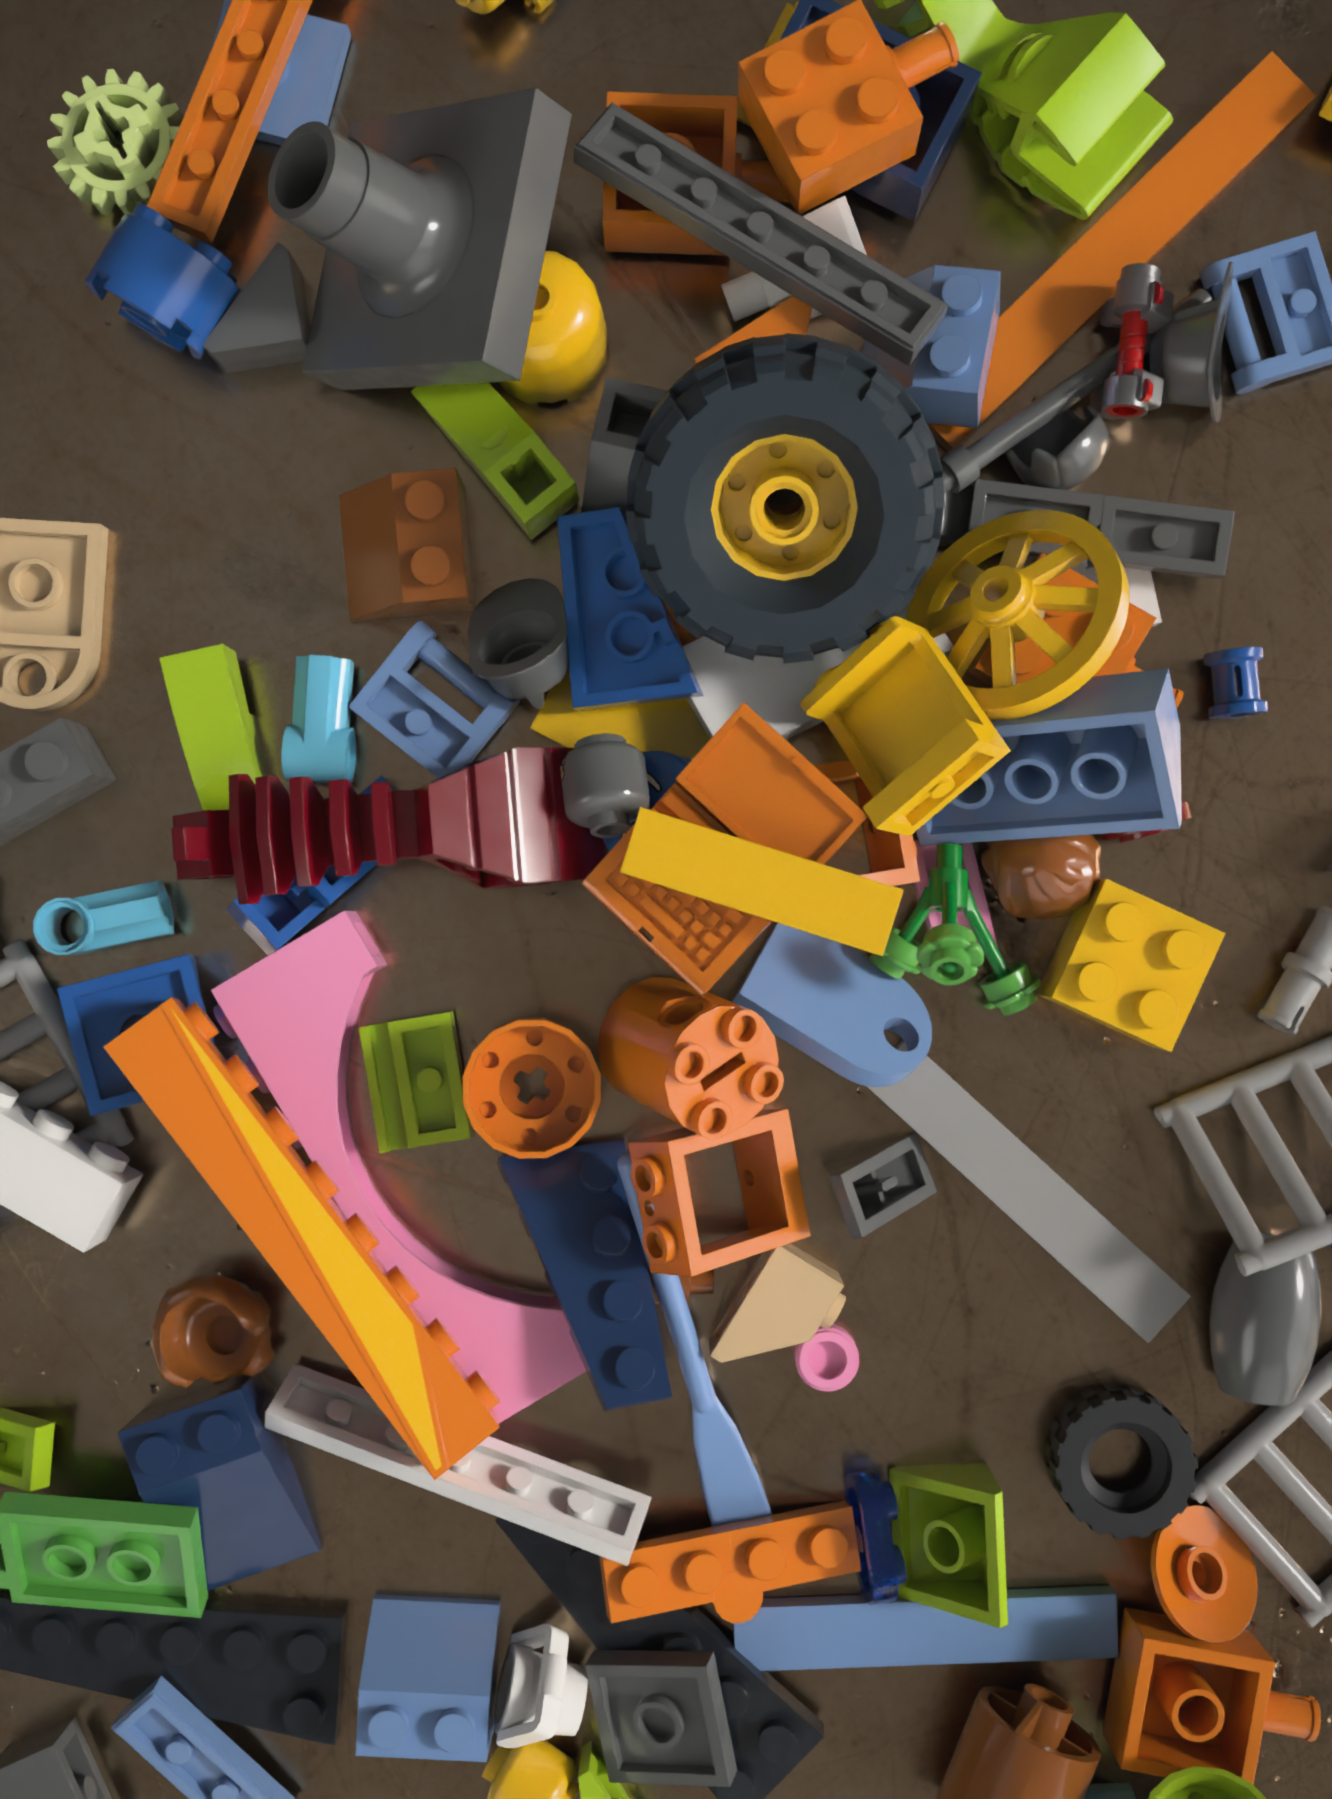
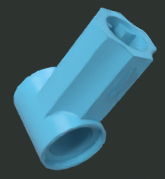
M325 655L296 656L292 724H288L285 728L281 749L282 772L286 781H289V778L303 776L310 777L314 783H328V780L347 779L352 783L357 752L355 731L353 728H350L351 709L348 707L353 699L354 662L352 660Z
M157 880L75 898L52 899L37 911L33 920V933L38 944L55 955H87L100 949L174 934L175 917L171 898L167 893L164 881ZM71 910H75L83 920L82 935L73 944H69L60 932L62 918Z

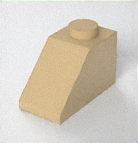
M791 1243L762 1252L709 1340L710 1356L723 1363L810 1342L820 1326L828 1330L833 1325L844 1306L846 1296L840 1292L845 1285L839 1272Z

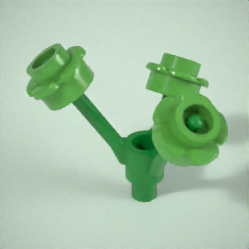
M953 843L938 844L936 868L929 870V887L924 888L916 908L903 928L899 930L892 926L883 956L871 953L868 958L869 961L880 970L897 979H901L905 972L913 974L922 972L926 977L940 984L958 985L977 974V966L983 964L985 954L994 972L983 978L979 983L986 996V999L982 1002L983 1006L986 1009L999 1008L1004 1016L1017 1013L1029 1007L1037 1000L1034 990L1041 984L1039 975L1032 974L1024 960L1006 965L977 909L972 891L968 889V871L962 869L963 846ZM931 911L942 912V924L931 928L925 934L922 944L913 939ZM957 912L965 915L972 931L963 925L957 924Z

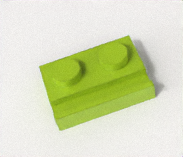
M453 1011L358 1027L379 1154L392 1150L410 1149L473 1137V1127L463 1106L462 1076L464 1073Z

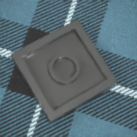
M594 1650L585 1664L609 1782L715 1787L731 1786L737 1772V1766L714 1651Z

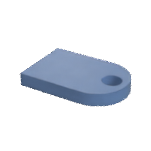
M777 922L732 1000L733 1003L758 1013L774 1035L847 1080L864 1086L886 1087L901 1082L925 1059L932 1042V1025L928 1011L919 995L905 980L894 978L880 970L869 961L868 956L852 946ZM884 1030L897 1033L904 1040L907 1052L897 1050L891 1046L885 1038Z

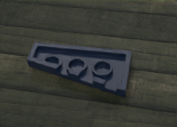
M624 1138L572 1146L548 1158L518 1159L513 1156L499 1157L497 1166L505 1184L509 1186L519 1209L518 1214L528 1237H531L545 1269V1277L554 1298L557 1297L570 1327V1335L603 1411L670 1399L672 1393L648 1264L617 1168L618 1158L626 1152Z

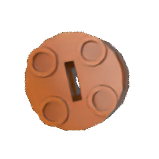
M650 977L629 986L612 1003L601 1024L597 1051L602 1073L612 1087L621 1094L708 1140H718L746 1126L763 1109L765 1104L773 1102L779 1096L783 1088L784 1078L782 1071L778 1068L779 1058L775 1036L764 1019L751 1009L709 992L701 997L691 986L677 979Z

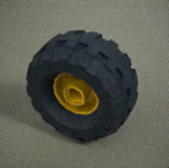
M786 333L767 337H752L725 346L718 352L696 363L669 388L653 409L636 444L628 473L626 518L629 541L633 543L640 564L639 571L653 596L656 597L658 595L675 614L674 620L696 638H699L700 635L705 636L724 646L725 653L753 661L755 655L783 658L784 663L814 661V655L836 648H841L844 652L867 640L870 637L868 631L871 628L884 622L890 616H897L915 596L914 590L927 568H931L940 542L943 511L945 508L943 470L934 437L919 406L902 384L875 360L848 345L845 346L825 340L815 335ZM785 488L795 491L801 497L794 503L784 505L775 502L769 495L776 490Z

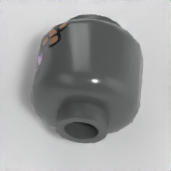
M603 733L584 737L576 742L574 750L570 751L561 761L560 771L566 817L577 826L589 828L592 836L599 838L621 836L630 829V824L636 821L640 807L649 809L650 796L644 755L635 746L626 743V739L622 736Z

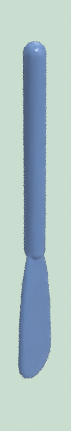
M627 1151L618 1158L617 1168L642 1244L643 1226L637 1192L631 1181L630 1170L632 1164L630 1152ZM644 1251V1254H645V1257H646V1260H647V1263H648V1266H649V1270H650L649 1260H648V1257H647V1255H646V1253H645V1251ZM651 1273L692 1403L693 1444L702 1493L711 1526L714 1527L772 1515L759 1475L740 1433L715 1394L679 1275Z

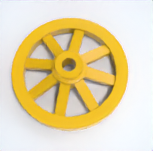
M1022 511L1008 514L980 525L947 548L931 565V568L928 569L918 584L915 596L910 601L905 620L926 628L933 639L968 623L947 656L948 661L960 678H962L985 640L989 637L991 641L993 688H977L967 685L966 687L990 721L1022 718L1038 713L1063 701L1079 690L1103 666L1117 645L1127 619L1129 608L1128 578L1124 566L1109 540L1091 523L1073 514L1061 511ZM1048 542L1064 545L1023 568L1032 543ZM1005 550L998 566L989 568L986 571L977 567L978 564L987 558ZM1087 559L1093 563L1098 580V588L1043 585ZM959 582L971 590L969 597L942 609L949 594ZM1046 610L1094 613L1086 631L1073 648L1043 620ZM1028 637L1056 664L1040 675L1017 684L1015 643Z

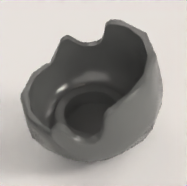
M1092 406L1085 408L1087 420L1079 418L1069 408L1005 452L1013 470L1026 485L1069 490L1081 484L1095 473L1107 454L1111 441L1105 422Z

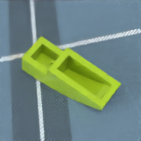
M222 643L160 657L161 668L180 742L202 810H229V775L248 774L254 784L255 777L268 776L256 717L249 713L236 651Z

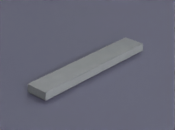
M902 1039L895 1048L907 1052V1046ZM928 1056L907 1078L899 1083L886 1087L867 1086L1147 1343L1157 1335L1191 1297Z

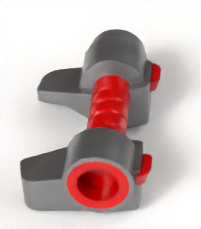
M1135 263L1124 266L1121 269L1120 279L1116 282L1115 297L1109 299L1102 310L1101 325L1121 328L1116 374L1107 378L1104 385L1091 395V406L1097 411L1098 415L1109 420L1142 417L1148 411L1159 408L1162 403L1164 379L1143 370L1142 363L1145 354L1143 349L1146 346L1145 336L1147 333H1154L1171 321L1174 294L1163 288L1162 281L1160 280L1161 270L1155 265Z

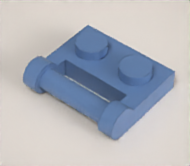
M1316 231L1222 259L1200 271L1199 275L1204 290L1208 293L1212 292L1213 298L1217 299L1221 295L1228 263L1234 262L1232 287L1224 333L1236 371L1231 374L1236 394L1251 392L1272 382L1332 364V282ZM1251 277L1276 353L1275 357L1261 360L1237 283Z
M420 620L406 633L348 707L434 776L440 778L471 763L498 728L513 714L521 700L507 699L494 690L487 679L474 675L467 663L435 639L437 632ZM421 659L484 709L473 724L407 673L417 660Z

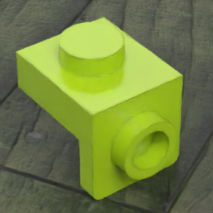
M0 1407V1484L29 1493L50 1486L55 1422Z

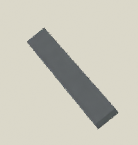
M612 102L574 146V163L907 366H910L944 320L949 306L947 303Z

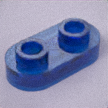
M873 1469L847 1474L845 1478L846 1502L852 1506L861 1565V1571L856 1572L862 1594L869 1605L895 1601L898 1598L899 1585L906 1584L907 1574L902 1552L897 1544H893L890 1521L897 1520L898 1506L894 1489L888 1480L881 1481L879 1475Z

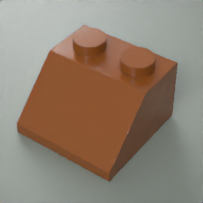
M456 467L391 473L339 495L350 621L359 622L475 610L476 600L466 489Z

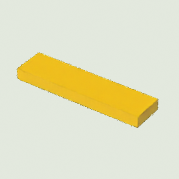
M642 807L639 809L620 870L621 873L880 956L884 954L904 892L903 889Z

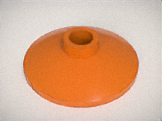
M1200 1505L1187 1506L1182 1514L1178 1513L1171 1520V1525L1164 1530L1159 1528L1155 1534L1151 1550V1572L1154 1588L1165 1613L1184 1634L1194 1640L1203 1642H1227L1244 1631L1255 1610L1258 1584L1254 1560L1247 1545L1214 1509Z

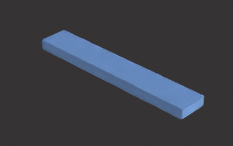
M1111 1585L1007 1589L1008 1625L1001 1629L899 1598L895 1594L763 1598L759 1612L751 1620L744 1623H733L735 1649L760 1671L1119 1658L1116 1593Z

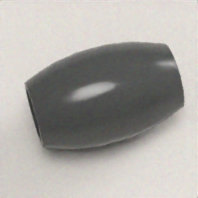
M1261 1233L1264 1240L1277 1236L1275 1234ZM1233 1240L1219 1270L1213 1291L1210 1316V1346L1219 1389L1231 1397L1255 1404L1269 1406L1290 1405L1295 1401L1311 1370L1319 1340L1322 1315L1321 1284L1314 1253L1312 1251L1270 1269L1261 1270L1245 1277L1237 1267L1235 1254L1240 1252Z

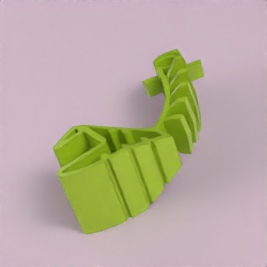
M874 0L877 7L881 9H888L905 1ZM916 0L896 24L900 33L909 38L929 27L933 28L939 22H944L949 27L958 47L959 62L982 72L973 108L969 116L974 125H978L980 135L994 161L998 162L1001 172L1024 188L1026 186L1033 195L1046 203L1082 220L1087 219L1173 123L1172 114L1144 91L1165 67V61L1126 13L1107 12L1039 24H1024L1006 19L992 0Z

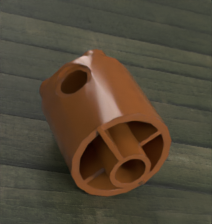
M1026 1684L1022 1693L1000 1686H984L976 1697L936 1799H1084L1102 1752L1097 1742L1080 1725L1072 1720L1075 1711L1073 1706L1055 1692L1035 1684Z

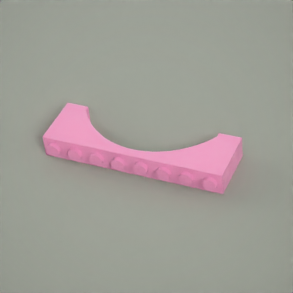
M343 911L213 988L211 992L218 1002L213 1007V1011L224 1032L231 1039L238 1037L251 1059L246 1061V1067L259 1083L258 1089L264 1094L272 1093L283 1115L300 1137L292 1145L296 1149L303 1147L311 1161L317 1160L338 1186L340 1191L331 1199L336 1202L347 1219L357 1212L380 1242L372 1250L373 1254L387 1272L397 1265L408 1277L420 1294V1297L412 1305L425 1322L429 1324L437 1317L447 1328L460 1347V1350L452 1357L467 1377L478 1370L494 1390L501 1402L492 1409L497 1415L498 1422L501 1423L585 1373L586 1369L570 1335V1327L557 1297L554 1298V1295L531 1293L501 1286L469 1274L440 1258L418 1241L394 1217L375 1190L362 1163L353 1135L348 1104V1065L352 1036L362 1001L374 973L388 964L356 911Z

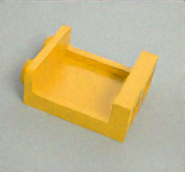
M893 616L888 621L879 623L868 631L870 637L863 641L862 645L840 665L825 671L816 680L814 689L799 704L807 716L820 719L827 724L870 791L873 798L863 806V809L875 828L911 836L1011 750L928 630L903 618Z

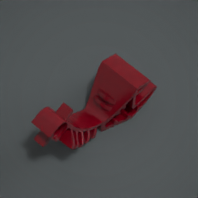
M516 747L469 763L413 790L392 791L388 782L371 783V793L357 795L349 780H328L329 798H323L310 777L289 778V794L277 776L255 777L254 784L248 774L229 775V810H203L172 816L173 828H171L177 881L235 877L239 905L258 904L263 893L264 895L287 894L295 877H297L298 887L319 886L328 866L332 865L335 866L336 876H353L357 874L363 862L377 861V866L396 865L398 859L417 858L442 867L478 889H499L549 885L552 882L582 881L587 878L606 854L603 838L592 836L589 828L577 826L566 817L560 764L565 756L574 750V748Z

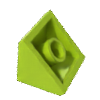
M987 1463L896 1466L889 1469L895 1596L1000 1629L1008 1625L1003 1493Z

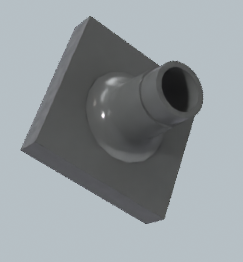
M531 88L351 123L348 138L318 121L305 123L295 129L281 145L273 161L268 181V198L271 208L277 216L302 229L309 238L326 248L302 373L338 390L520 381L572 114L539 89Z

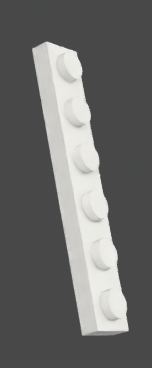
M296 1363L292 1366L265 1412L264 1428L625 1566L629 1565L652 1498L490 1436L434 1480L365 1389Z

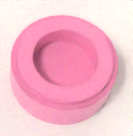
M833 1324L828 1330L820 1326L810 1342L795 1345L794 1358L798 1373L806 1384L816 1390L826 1392L839 1390L849 1384L857 1373L859 1353L852 1336L844 1328Z

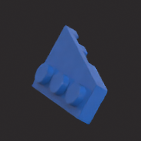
M616 507L557 516L564 608L567 621L572 707L579 711L704 696L665 603L658 595L656 597L653 596L639 571L640 564L633 543L629 541L626 513L621 508Z

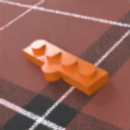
M845 1500L636 1542L628 1566L599 1556L606 1612L611 1623L711 1603L723 1620L730 1623H744L751 1620L759 1612L763 1602L764 1591L861 1571L852 1506Z

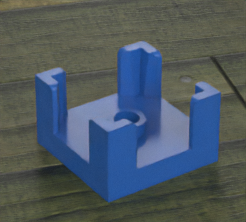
M187 954L57 988L90 1116L144 1102L143 1098L103 1046L171 997L179 999L185 1007L196 1001L206 1013L200 987L203 986L195 956ZM212 1037L210 1040L215 1045L214 1039Z

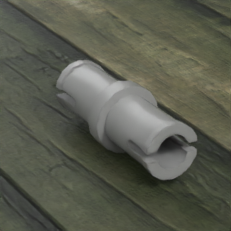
M1319 906L1314 920L1295 953H1286L1281 962L1284 972L1263 1009H1260L1257 1014L1259 1019L1264 1020V1023L1285 1034L1296 1036L1299 1031L1298 1027L1321 988L1328 989L1332 983L1331 907Z

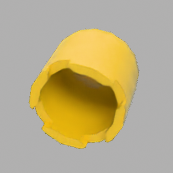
M545 251L520 381L499 382L508 394L529 405H537L539 402L554 403L564 399L570 402L578 399L596 383L607 362L608 331L595 284L577 262L558 252Z

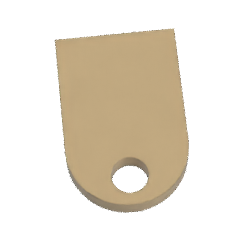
M0 518V702L25 711H51L64 707L76 700L94 679L101 655L109 529L102 524ZM39 662L45 669L46 683L39 693L25 696L18 685L19 674L26 665Z

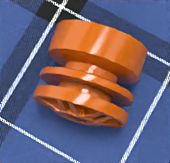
M545 1017L517 1018L496 1027L473 1050L462 1076L463 1106L473 1129L493 1149L518 1159L548 1158L571 1148L591 1128L601 1103V1074L590 1048L568 1026ZM536 1067H539L546 1072L543 1083L549 1088V1092L544 1097L534 1093L529 1100H526L519 1095L522 1084L515 1076L520 1070L526 1074H531Z

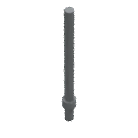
M1198 288L1173 305L1172 314L1211 301L1212 298L1206 290ZM1156 332L1147 333L1145 336L1144 356L1150 353L1151 342ZM1119 343L965 448L958 445L940 457L943 470L944 494L948 491L958 493L980 477L981 468L1105 383L1107 378L1115 376Z

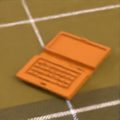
M745 702L740 705L676 777V782L665 792L654 807L649 809L824 865L868 817L857 804ZM633 825L582 884L702 997L772 921L621 873L620 870L633 832ZM642 928H645L654 937L652 941L641 931Z

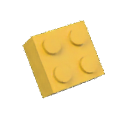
M1098 879L1090 894L1089 901L1073 912L1036 995L1147 1046L1172 1052L1226 933L1109 879Z

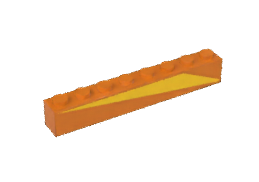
M169 998L103 1046L432 1478L436 1480L500 1428L497 1415L492 1409L501 1402L478 1370L467 1377L452 1356L460 1350V1347L443 1323L436 1317L427 1324L412 1303L420 1297V1294L404 1272L397 1265L387 1272L373 1254L372 1250L380 1242L361 1216L356 1212L347 1219L331 1199L340 1190L323 1166L317 1160H314L308 1166L302 1161L291 1146L300 1137L277 1107L266 1113L251 1094V1091L257 1088L259 1083L236 1054L225 1060L210 1039L217 1035L219 1031L196 1001L185 1007L179 999Z

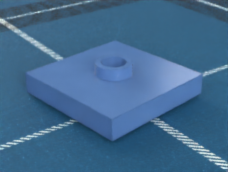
M224 0L212 47L232 0ZM306 15L256 139L282 145L295 129L305 123L318 121L328 126L352 36L347 24Z

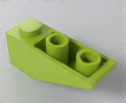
M489 382L416 386L411 391L415 399L530 540L534 539L555 522L557 516H562L580 501L574 479L532 428Z

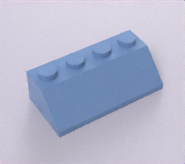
M1169 668L1094 676L1079 690L1050 708L1022 718L991 721L1011 751L916 830L920 846L943 843L957 844L1180 829L1182 822L1181 733Z

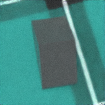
M279 242L276 243L203 344L206 352L227 373L304 361L310 333L304 282L301 270L286 247Z
M916 1132L823 1163L841 1217L852 1239L866 1236L937 1192Z

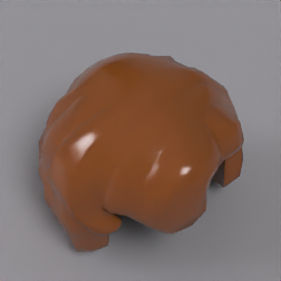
M1093 834L987 841V849L981 854L982 866L988 874L1003 908L1010 915L1025 919L1052 920L1057 917L1070 915L1089 901L1090 894L1100 877L1099 860L1101 857V846Z
M218 1273L189 1277L167 1289L155 1313L151 1341L160 1377L173 1386L187 1388L199 1379L219 1384L226 1382L231 1376H254L255 1374L262 1373L272 1363L275 1353L271 1346V1329L269 1326L271 1310L261 1292L252 1291L245 1283L224 1277Z

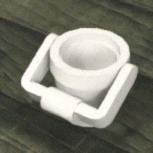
M542 1624L511 1635L495 1703L494 1730L497 1734V1745L505 1748H517L550 1739L554 1735H576L585 1708L588 1678L585 1667L567 1662L569 1643L567 1632L550 1624ZM544 1646L543 1654L533 1651V1649Z

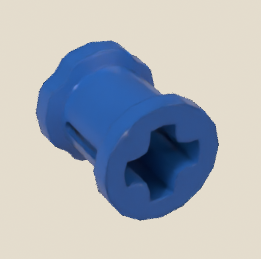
M1262 647L1224 649L1203 655L1204 665L1211 667L1214 705L1208 708L1209 719L1239 718L1269 712L1268 702L1261 700L1257 662L1264 658ZM1234 671H1235V673H1236L1237 695H1236Z

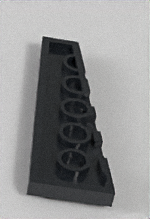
M500 1517L496 1518V1523L598 1650L714 1651L737 1766V1772L730 1787L707 1786L717 1799H764L824 1738V1723L767 1671H760L737 1651L734 1641L695 1606L611 1623L606 1612L599 1555Z
M0 1588V1669L131 1700L139 1696L159 1676H163L206 1717L318 1743L335 1745L341 1726L347 1608L207 1600L202 1617L193 1618L13 1603L10 1590Z

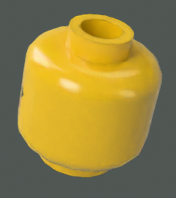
M546 1740L517 1748L498 1746L482 1774V1777L491 1783L486 1799H575L579 1792V1784L573 1781L576 1775L574 1760Z

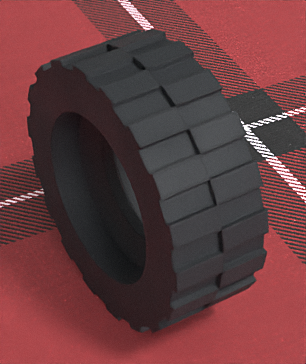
M1115 1383L1102 1384L1103 1387L1094 1390L1091 1387L1080 1392L1081 1395L1073 1401L1069 1399L1061 1407L1063 1411L1057 1419L1053 1418L1049 1427L1051 1430L1050 1438L1045 1442V1453L1049 1461L1046 1467L1048 1475L1055 1485L1054 1488L1070 1512L1080 1522L1082 1520L1085 1521L1092 1531L1101 1535L1104 1532L1111 1534L1114 1539L1127 1540V1536H1137L1140 1539L1151 1536L1150 1532L1159 1528L1164 1530L1172 1524L1171 1520L1178 1513L1182 1514L1189 1505L1186 1501L1190 1493L1195 1491L1197 1481L1194 1478L1195 1469H1198V1461L1191 1448V1445L1194 1443L1189 1433L1181 1426V1422L1160 1400L1150 1393L1145 1395L1138 1387L1127 1384L1126 1387H1117ZM1116 1429L1130 1430L1139 1434L1146 1441L1151 1452V1467L1148 1475L1138 1486L1127 1491H1113L1101 1486L1092 1476L1089 1466L1090 1451L1094 1443L1103 1434Z

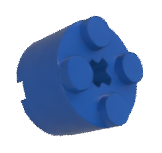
M138 203L133 214L125 213L85 279L84 284L101 301H103L108 291L119 298L122 303L118 314L141 330L181 353L185 346L188 345L193 358L201 359L206 351L203 348V344L240 294V290L236 285L237 279L229 272L233 264L221 252L205 242L198 240L194 248L171 234L174 226L165 217L150 207Z

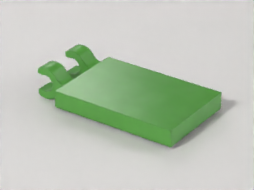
M5 1491L0 1500V1588L10 1590L13 1603L201 1618L208 1600V1590L198 1507Z

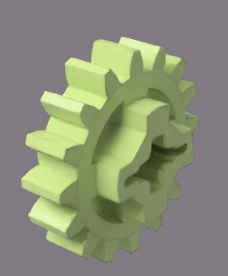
M107 69L105 85L97 86L87 75L82 78L83 87L86 92L84 95L78 98L70 92L65 91L62 97L70 108L68 114H51L50 121L62 136L47 140L48 148L59 160L53 166L55 171L66 184H70L69 189L79 201L85 204L92 200V203L100 213L106 216L110 214L115 203L118 204L124 214H133L137 202L144 201L146 205L148 204L184 115L176 103L171 104L172 100L159 83L149 89L141 73L134 71L129 77L127 84H123L114 69ZM116 130L120 132L124 141L122 146L127 154L125 159L120 154L117 146L120 143L115 135Z

